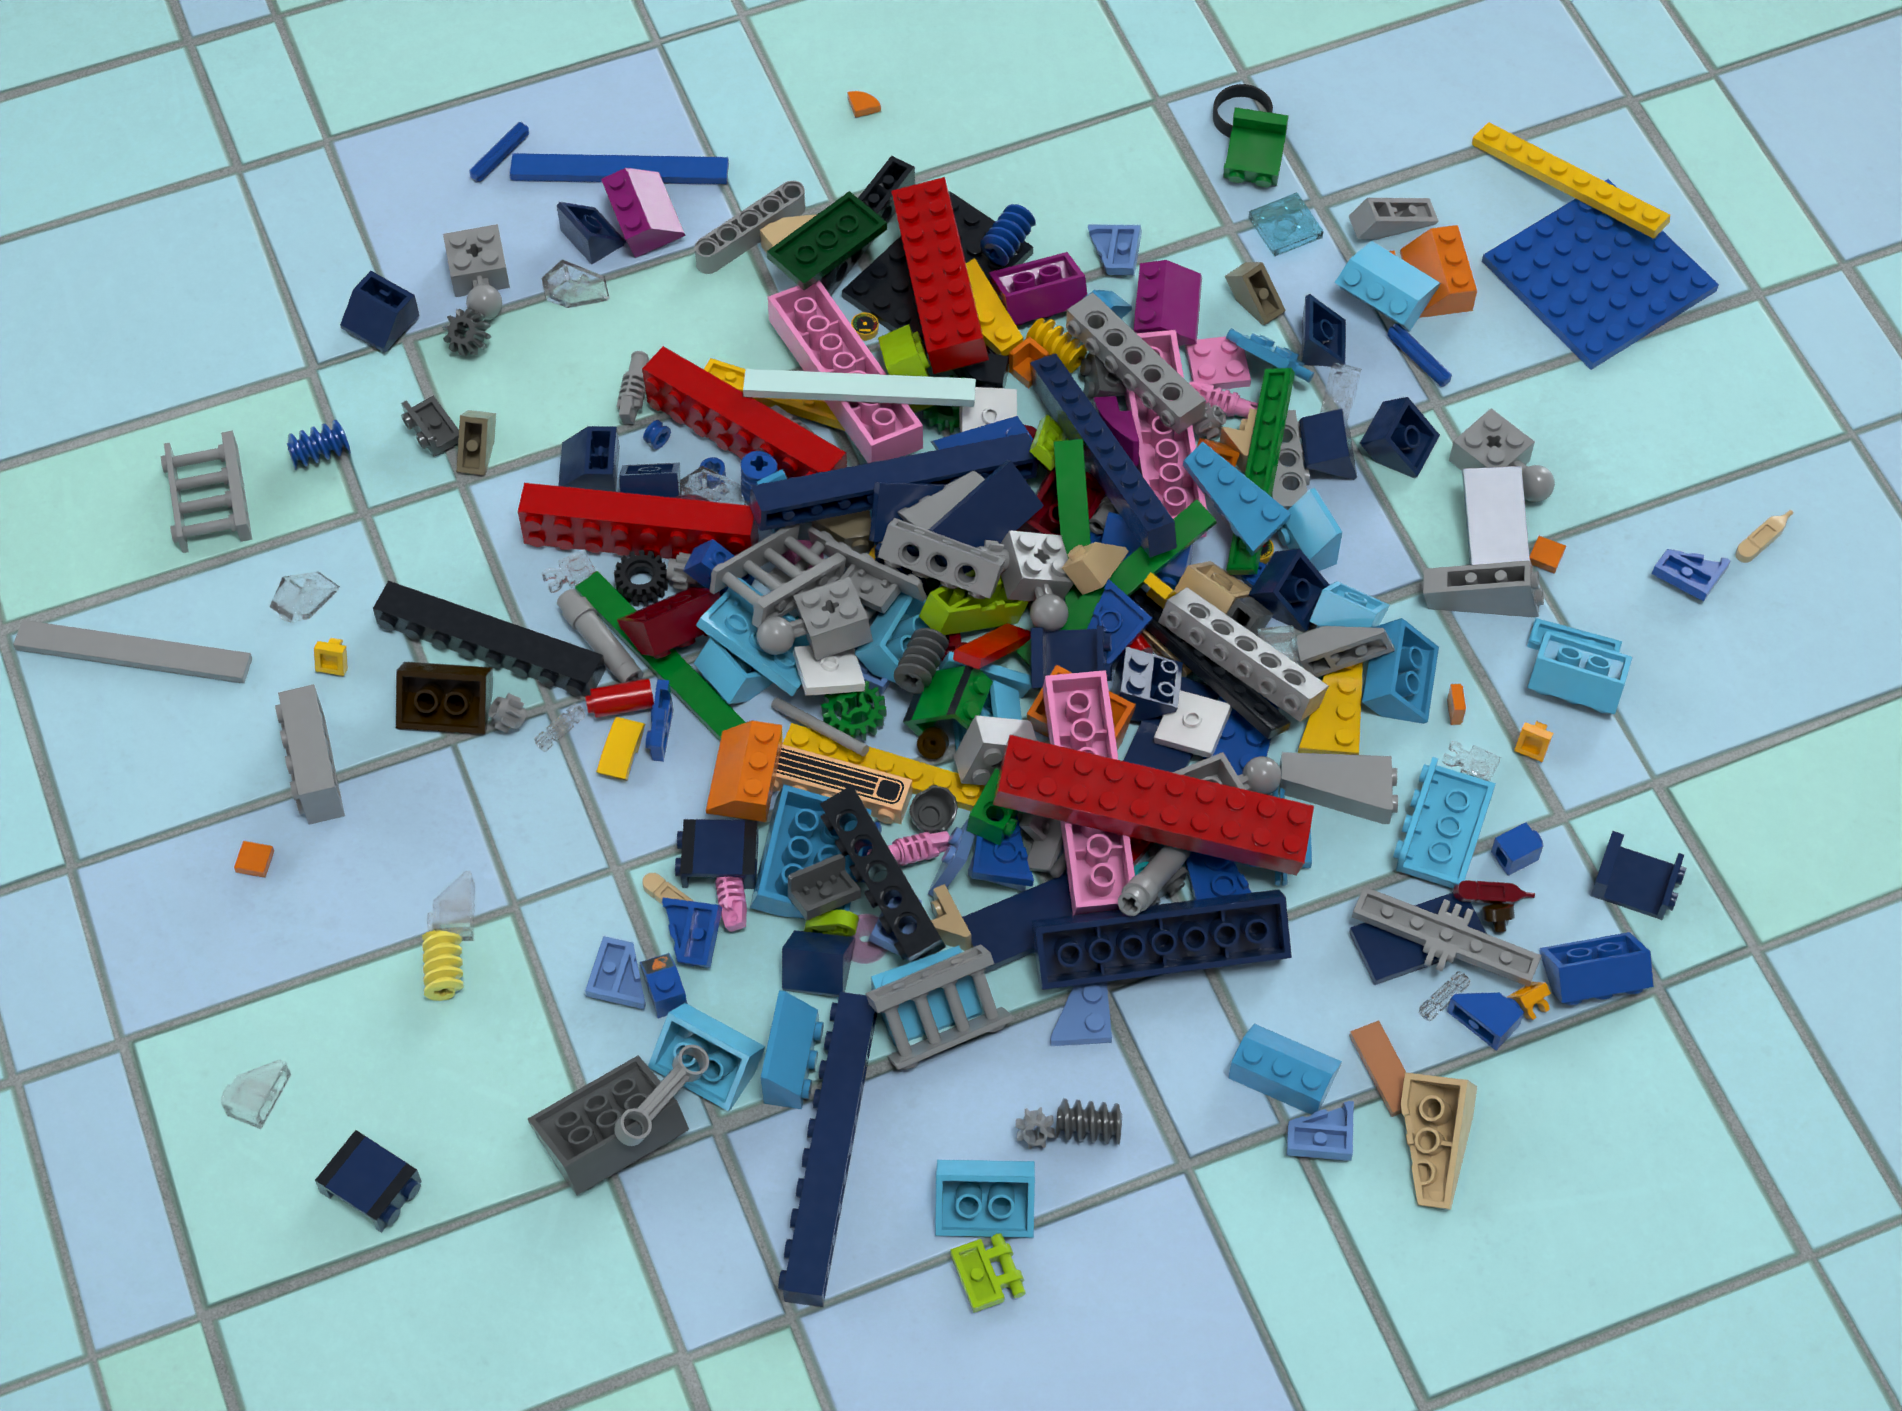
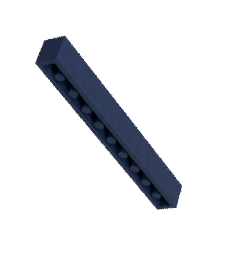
M1055 353L1030 362L1034 391L1068 440L1083 439L1085 465L1149 558L1176 549L1175 521Z
M1028 433L1010 435L1008 437L984 440L977 443L751 486L750 508L759 530L765 531L872 510L875 482L949 484L972 471L977 472L986 479L1006 460H1011L1023 478L1029 479L1037 477L1039 460L1030 452L1032 441Z
M840 992L838 1003L832 1002L830 1021L834 1022L832 1031H827L825 1036L824 1050H828L827 1060H821L819 1068V1079H823L821 1089H816L814 1094L813 1108H817L816 1119L810 1118L807 1137L812 1138L810 1149L804 1148L802 1167L806 1168L804 1178L798 1179L796 1197L800 1198L799 1208H793L791 1213L790 1228L795 1229L793 1239H787L784 1258L789 1259L787 1270H781L778 1289L783 1290L784 1302L824 1307L877 1018V1012L869 1005L866 995Z

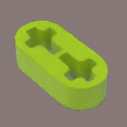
M846 910L828 911L806 920L804 931L848 937L856 934L859 917L853 912Z

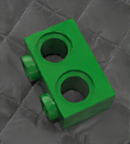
M995 768L969 814L967 831L1001 845L1005 836H1012L1018 822L1015 819L1018 813L1023 814L1024 812L993 805L1000 770ZM990 818H995L999 821H991Z

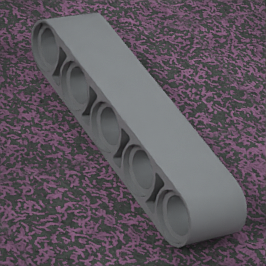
M794 180L783 183L700 238L694 246L697 269L705 274H712L760 243V229L764 228L767 224L783 217L802 215L806 209L805 189L802 183Z

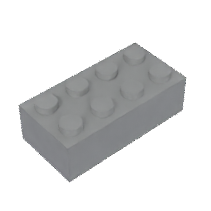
M315 685L278 692L280 704L275 705L278 721L282 727L280 735L284 749L286 748L287 756H285L288 772L292 778L290 786L299 814L306 815L309 825L344 817L345 813L327 725Z

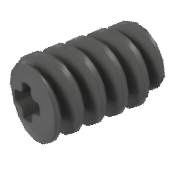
M920 628L914 631L894 671L895 682L907 692L921 694L924 691V687L931 684L932 677L936 674V668L939 667L941 659L949 647L948 639L934 629Z
M1063 1098L1057 1111L1055 1139L1058 1138L1061 1130H1064L1066 1140H1070L1075 1131L1079 1141H1083L1086 1133H1090L1092 1143H1095L1099 1134H1102L1105 1144H1108L1112 1135H1115L1117 1144L1120 1145L1122 1113L1119 1104L1115 1103L1111 1112H1108L1106 1102H1102L1098 1111H1096L1093 1101H1089L1084 1110L1080 1100L1076 1099L1073 1107L1070 1108L1068 1100Z

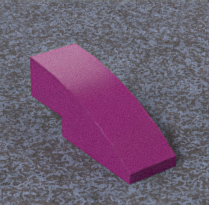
M1116 396L1093 397V407L1134 465L1139 466V438L1132 411H1120Z

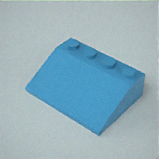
M783 784L775 800L750 908L782 917L804 918L788 898V876L797 870L841 854L835 843L839 839L835 829L829 832L820 817L825 813L820 803L830 797ZM867 809L868 813L871 815V809ZM849 821L846 823L844 830H853L857 826L858 821ZM863 847L859 851V856L862 855ZM850 855L845 856V870L856 882V878L849 868L854 862ZM851 902L833 910L849 911Z

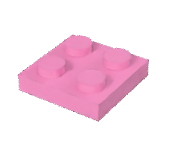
M1226 336L1197 339V344L1185 345L1192 382L1214 385L1216 389L1220 387L1222 390L1250 387L1251 378L1245 350L1237 346L1236 343L1226 339Z

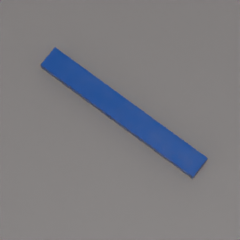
M512 153L510 178L513 181L602 182L601 179L624 168L659 172L663 183L727 184L729 159L728 157Z

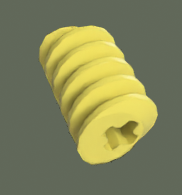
M441 930L426 932L422 935L424 940L422 943L424 951L423 962L425 963L423 965V973L425 974L423 980L426 986L424 988V996L436 1001L451 999L455 996L456 991L464 988L463 981L459 980L463 977V970L459 968L463 965V959L458 957L462 954V947L459 946L462 942V936Z

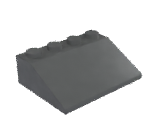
M639 1055L527 1119L558 1170L576 1195L591 1189L597 1183L620 1172L623 1168L649 1155L652 1151L689 1130L678 1101L673 1097L651 1121V1132L640 1144L627 1146L617 1139L614 1131L617 1120L628 1109L638 1108L661 1082ZM624 1119V1127L630 1134L634 1136L642 1135V1127L636 1120Z

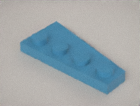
M1204 442L1184 459L1183 467L1202 492L1210 497L1214 503V508L1220 515L1222 514L1231 525L1230 529L1237 538L1240 537L1245 543L1246 550L1251 556L1290 519L1291 513Z

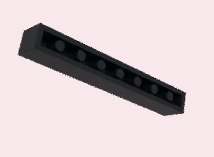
M389 580L373 607L377 624L385 630H396L405 633L411 639L425 640L439 649L447 648L458 652L465 658H476L485 661L491 667L505 668L519 677H530L539 680L545 686H556L565 689L574 696L591 695L590 689L597 688L606 671L602 654Z

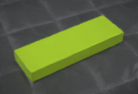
M1047 414L1039 422L1030 452L1051 471L1055 467L1054 441H1065L1066 436L1057 422Z

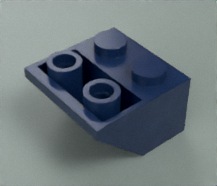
M370 271L353 289L340 324L341 329L385 353L420 316L415 295Z
M587 426L562 442L558 486L616 492L620 449L617 426Z
M1130 647L1125 648L1115 668L1112 693L1136 704L1131 720L1142 721L1177 711L1183 662Z

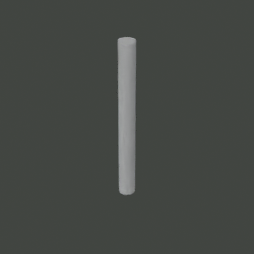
M778 697L772 701L771 707L861 756H865L868 753L869 746Z

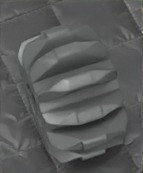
M468 308L465 312L461 309L456 310V318L451 315L447 316L450 325H445L442 328L449 333L443 339L445 342L450 343L449 349L451 351H458L459 355L467 356L468 353L478 355V347L482 349L487 348L483 341L484 338H492L490 334L485 332L491 325L484 321L485 316L482 313H475L474 309Z

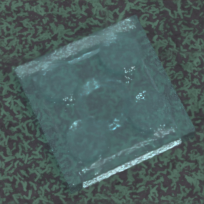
M1297 192L1249 211V220L1274 257L1323 238V229Z

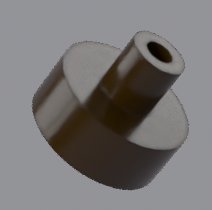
M937 727L926 728L917 739L918 751L928 759L940 758L949 746L947 734Z
M1498 903L1482 907L1483 920L1493 922L1494 932L1506 931V921L1515 918L1513 904Z

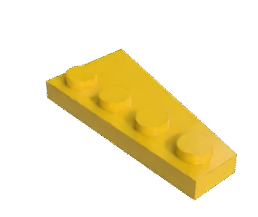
M974 258L967 262L966 265L985 344L997 355L1007 356L1012 349L1023 342V336Z
M1363 662L1324 675L1322 681L1329 687L1319 709L1310 714L1298 753L1359 755Z

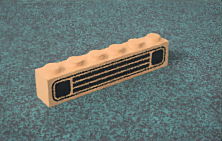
M782 744L773 792L780 791L783 784L826 797H832L853 785L864 806L867 809H871L870 816L876 817L885 824H892L893 822L902 824L912 797L911 779Z

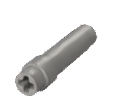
M569 589L562 593L557 599V605L563 611V617L574 630L581 634L594 652L603 655L604 663L611 673L621 683L641 680L643 677L642 670L598 617L596 609L587 598L581 597L575 589Z
M1165 845L1138 875L1132 877L1123 887L1118 898L1120 910L1129 916H1135L1140 911L1146 910L1157 898L1158 892L1191 855V851L1180 848L1175 849Z

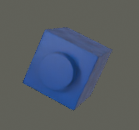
M1527 822L1496 837L1491 853L1509 876L1539 860L1543 849V841L1538 832L1532 831Z

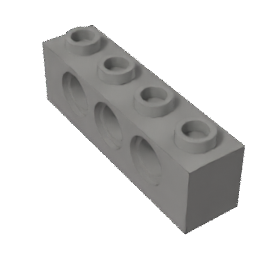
M1288 410L1282 439V442L1286 443L1281 445L1272 498L1287 510L1307 492L1306 486L1310 484L1309 469L1303 466L1305 458L1303 445L1300 444V438L1302 437L1296 410Z
M896 518L888 524L878 554V558L884 559L885 564L891 567L901 568L903 566L913 570L912 573L918 577L938 579L945 587L952 589L959 587L968 590L969 595L978 599H985V597L990 599L994 594L1006 561L1005 558ZM907 545L916 546L919 550V556L910 555L907 551ZM935 555L944 556L947 560V566H939L935 562ZM964 565L971 566L975 570V577L965 575L962 567Z

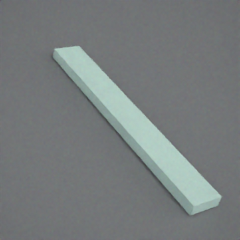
M745 369L743 397L974 407L976 379Z

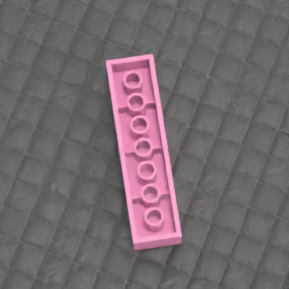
M820 280L805 291L800 286H795L768 296L769 321L804 371L887 375ZM824 400L867 463L899 458L923 449V425L908 404Z
M1176 330L1136 333L1184 378ZM1126 388L1125 401L1127 411H1132L1139 438V466H1136L1173 519L1196 499L1207 509L1204 493L1183 467L1184 459L1196 449L1193 426L1191 425L1180 434H1177L1171 427L1165 426L1160 416L1152 409L1145 407L1141 398L1134 391H1129ZM1207 532L1204 533L1201 537H1206Z
M1106 670L1045 676L1043 696L1050 744L1118 760ZM1060 821L1073 915L1119 910L1118 898L1121 895L1122 889L1135 876L1130 837Z

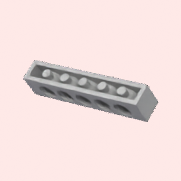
M1093 292L1067 309L1066 328L1068 332L1084 343L1088 352L1096 355L1109 372L1115 373L1129 391H1134L1141 398L1145 407L1152 409L1159 415L1165 426L1171 427L1177 434H1180L1204 417L1206 399Z
M1188 587L1167 599L1159 619V623L1299 722L1319 709L1329 687L1323 681Z

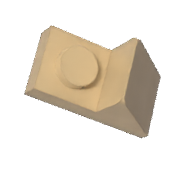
M1251 408L1248 418H1242L1239 430L1222 427L1220 443L1240 452L1236 465L1242 472L1246 470L1257 413L1256 409Z
M943 884L934 888V901L930 904L936 919L931 921L944 944L952 947L959 945L961 950L964 951L971 949V933L947 887Z

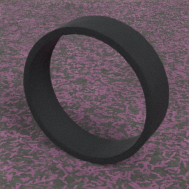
M1236 84L1223 89L1216 96L1213 107V122L1223 135L1230 138L1233 126L1225 122L1217 111L1218 107L1226 100L1235 97L1251 98L1261 103L1267 112L1272 113V101L1260 88L1248 84Z

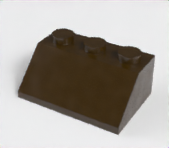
M403 662L396 670V728L486 734L493 693V667Z

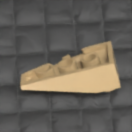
M1405 1072L1401 1109L1402 1115L1405 1118L1407 1145L1410 1147L1411 1168L1419 1206L1448 1210L1452 1208L1473 1120L1477 1086L1469 1080Z

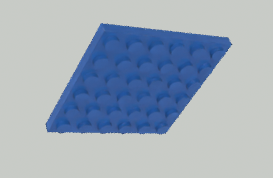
M1609 179L1605 180V182L1615 186ZM1576 198L1483 254L1482 262L1590 370L1712 295L1719 286L1663 230L1653 239Z

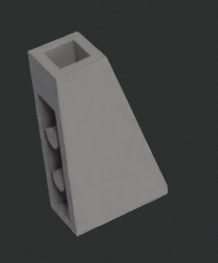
M1531 560L1424 569L1423 594L1428 609L1539 617V605H1544L1543 588L1540 587L1538 571L1533 572Z
M1281 753L1279 765L1281 782L1279 784V791L1280 788H1283L1286 796L1381 824H1390L1392 813H1397L1398 795H1393L1392 786H1397V768H1392V756Z

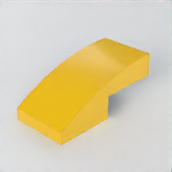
M1151 572L1143 581L1151 587L1146 595L1163 609L1167 599L1177 594Z
M615 717L596 772L628 781L634 755L639 751L646 724Z

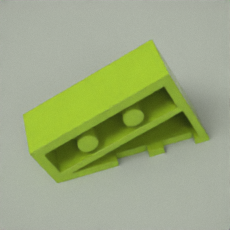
M909 324L878 337L889 375L930 377L927 370L930 364L924 344L918 331L913 333ZM908 404L914 413L933 406Z
M973 569L965 575L975 577L976 573ZM1000 575L996 590L990 599L987 597L985 599L975 598L968 594V590L959 587L956 589L945 586L939 587L929 593L919 617L931 629L943 635L998 627L1006 623L1016 624L1019 622L1029 601L1007 599Z

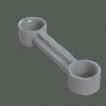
M697 1045L683 1047L673 1059V1069L639 1107L628 1109L622 1114L614 1127L615 1135L621 1143L627 1146L640 1144L651 1132V1121L686 1082H693L701 1077L709 1066V1057L703 1048ZM690 1055L694 1057L699 1063L700 1071L688 1070L682 1062V1056ZM624 1119L636 1120L642 1127V1135L634 1136L630 1134L624 1127Z

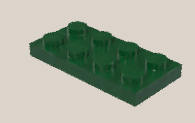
M849 191L767 251V259L805 291L887 230V222Z

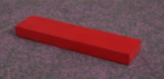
M1006 623L956 648L953 660L975 669H980L1022 647L1031 639V631Z

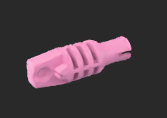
M1189 382L1206 399V403L1209 402L1211 407L1214 405L1219 406L1227 417L1237 415L1248 418L1250 408L1256 410L1258 408V403L1240 398L1237 392L1232 394L1230 390L1222 391V388L1218 387L1216 389L1214 385Z
M948 831L932 834L930 832L919 833V835L915 834L911 835V837L895 839L892 845H888L897 863L904 866L908 863L912 864L916 861L921 862L938 857L941 852H945L950 846L948 843L950 836Z
M717 877L715 881L719 905L723 907L721 916L725 928L732 932L746 927L747 904L743 878Z

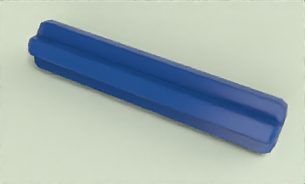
M518 122L469 170L470 177L477 182H481L529 135L528 126Z
M1396 323L1389 328L1388 337L1439 386L1444 387L1451 381L1452 374L1400 324Z

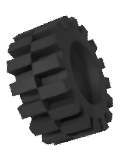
M639 550V555L636 556L634 551L629 552V559L625 555L621 557V563L617 562L616 570H614L616 590L629 603L633 600V606L639 607V602H643L644 607L649 606L648 601L651 600L654 604L658 602L657 596L660 598L665 596L664 590H668L667 569L665 562H662V558L659 555L654 557V552L651 551L648 552V555H645L644 550ZM644 572L652 575V580L645 584H634L630 581L631 577L637 573Z

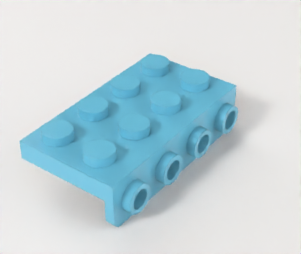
M738 578L741 582H743L745 585H747L749 588H751V589H752L753 591H755L757 594H759L760 596H763V594H761L759 591H757V590H756L755 588H753L751 585H749L748 583H746V582H745L744 580H742L741 578ZM729 587L700 617L696 626L709 637H712L726 647L732 654L737 655L757 672L771 680L780 689L793 696L802 686L793 656L794 647L810 646L806 635L796 637L792 647L783 654L772 655L765 652L757 642L756 634L758 628L752 624L753 605ZM789 613L782 616V618L789 622L797 620Z
M1432 757L1430 766L1423 765L1419 782L1424 784L1422 790L1415 789L1410 807L1415 808L1413 816L1408 814L1406 816L1402 832L1407 834L1404 841L1398 840L1393 858L1398 859L1396 871L1454 889L1455 885L1465 881L1496 783L1438 766L1439 758Z

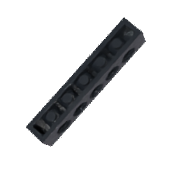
M891 156L858 198L888 223L896 213L891 191L915 185V166ZM873 241L820 279V282L830 295Z
M853 785L820 803L825 812L820 816L829 832L835 829L839 839L835 841L837 847L844 857L850 855L854 864L849 868L858 883L863 880L865 881L869 890L865 891L864 894L873 908L879 906L883 916L879 920L887 934L894 932L898 942L894 946L902 960L909 958L913 962L936 954L946 948ZM849 821H858L857 826L853 830H844L846 823ZM872 846L870 854L859 856V851L862 847ZM880 871L887 872V876L883 881H873L876 873ZM902 897V902L899 906L895 908L888 907V903L892 898ZM911 922L917 923V928L914 932L910 934L903 933V928L906 924Z

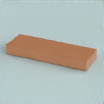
M1378 1020L1350 1031L1349 1036L1391 1117L1401 1114V1098L1406 1071L1380 1021Z

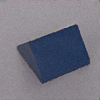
M565 202L557 204L560 230L591 265L621 248L626 243V240L595 207Z
M1311 294L1306 295L1302 317L1301 361L1305 363L1304 365L1345 366L1346 320Z
M1342 408L1302 417L1299 423L1306 468L1355 480L1357 472L1351 432Z
M794 930L782 947L783 991L839 997V993L846 990L855 937Z

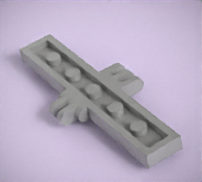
M1363 887L1353 910L1352 918L1424 945L1423 952L1428 954L1424 965L1430 967L1434 957H1437L1440 960L1436 969L1443 971L1446 961L1453 963L1454 958H1457L1528 987L1530 986L1542 955L1468 927L1474 910L1468 908L1464 918L1459 917L1462 905L1456 904L1451 914L1447 912L1450 901L1444 899L1437 915L1368 887Z

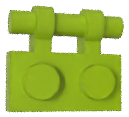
M1001 1233L990 1238L993 1248L985 1250L981 1239L950 1249L951 1258L973 1313L1005 1302L1002 1292L1004 1288H1010L1014 1298H1019L1026 1294L1022 1284L1024 1282L1023 1275L1020 1270L1016 1269L1012 1259L1014 1254L1010 1244L1005 1242ZM995 1261L1000 1262L1004 1274L996 1276L991 1263Z

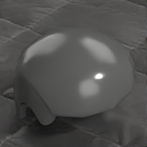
M931 785L926 790L916 794L910 805L909 813L912 823L921 832H930L932 834L944 832L953 824L958 805L956 797L947 788Z

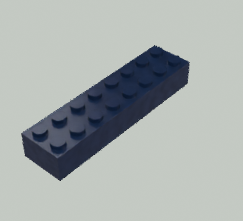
M1279 889L1150 905L1146 910L1140 911L1135 916L1126 915L1119 909L1032 920L1037 975L1042 990L1292 958L1286 896Z

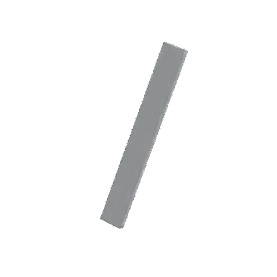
M22 620L13 644L15 650L238 683H245L252 661L251 653L27 620Z

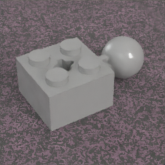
M498 224L443 234L455 297L468 295L466 299L467 309L471 308L475 310V313H482L485 316L484 320L496 317L502 308V297L498 290L510 288Z
M1492 408L1453 441L1449 461L1461 471L1467 468L1521 466L1524 498L1531 502L1544 501L1554 490V477L1547 468L1540 465L1526 466L1530 462L1535 441Z
M1009 530L1000 543L1004 545L1003 549L1008 550L1010 557L1008 568L1001 572L1007 599L1034 601L1030 610L1033 624L1037 628L1043 627L1046 632H1055L1061 629L1067 622L1069 612L1067 604L1063 599L1074 585L1062 569L1068 560L1062 536Z
M850 577L793 595L799 619L789 622L782 617H769L759 625L756 634L757 642L761 649L772 655L787 652L792 647L796 637L806 635L816 660L873 642L868 617Z
M975 715L954 754L961 783L986 786L995 768L1001 769L1009 735L1037 741L1031 721Z
M1224 752L1172 772L1266 795L1274 792L1281 782L1280 767L1273 759L1265 756L1255 757L1247 762L1242 774L1238 776Z

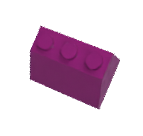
M624 168L601 179L623 235L635 258L686 236L659 172Z
M1068 252L989 272L992 287L1016 326L1023 325L1027 321L1038 318H1050L1054 314L1065 312L1087 296L1085 275Z
M1168 260L1140 263L1134 332L1146 333L1176 330L1178 346L1197 344L1202 287L1201 273Z

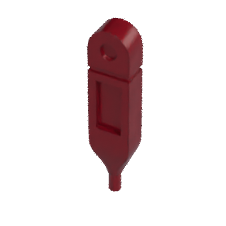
M1465 880L1455 885L1453 889L1455 898L1461 902L1512 904L1524 898H1535V893L1525 892L1513 883Z

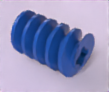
M1018 204L1008 205L980 243L982 252L991 262L999 266L1007 265L1009 258H1012L1015 251L1019 249L1020 243H1023L1026 236L1030 234L1031 227L1036 225V220L1032 213Z
M337 420L332 421V430L326 423L321 424V433L314 426L311 427L310 436L304 430H300L299 440L292 433L288 434L287 447L295 470H297L299 460L307 467L309 465V457H312L316 463H320V454H323L327 460H330L331 450H334L339 457L342 456V447H345L351 453L345 431Z
M753 451L742 458L741 494L745 501L749 503L751 486L757 485V481L778 471L776 460L766 452Z

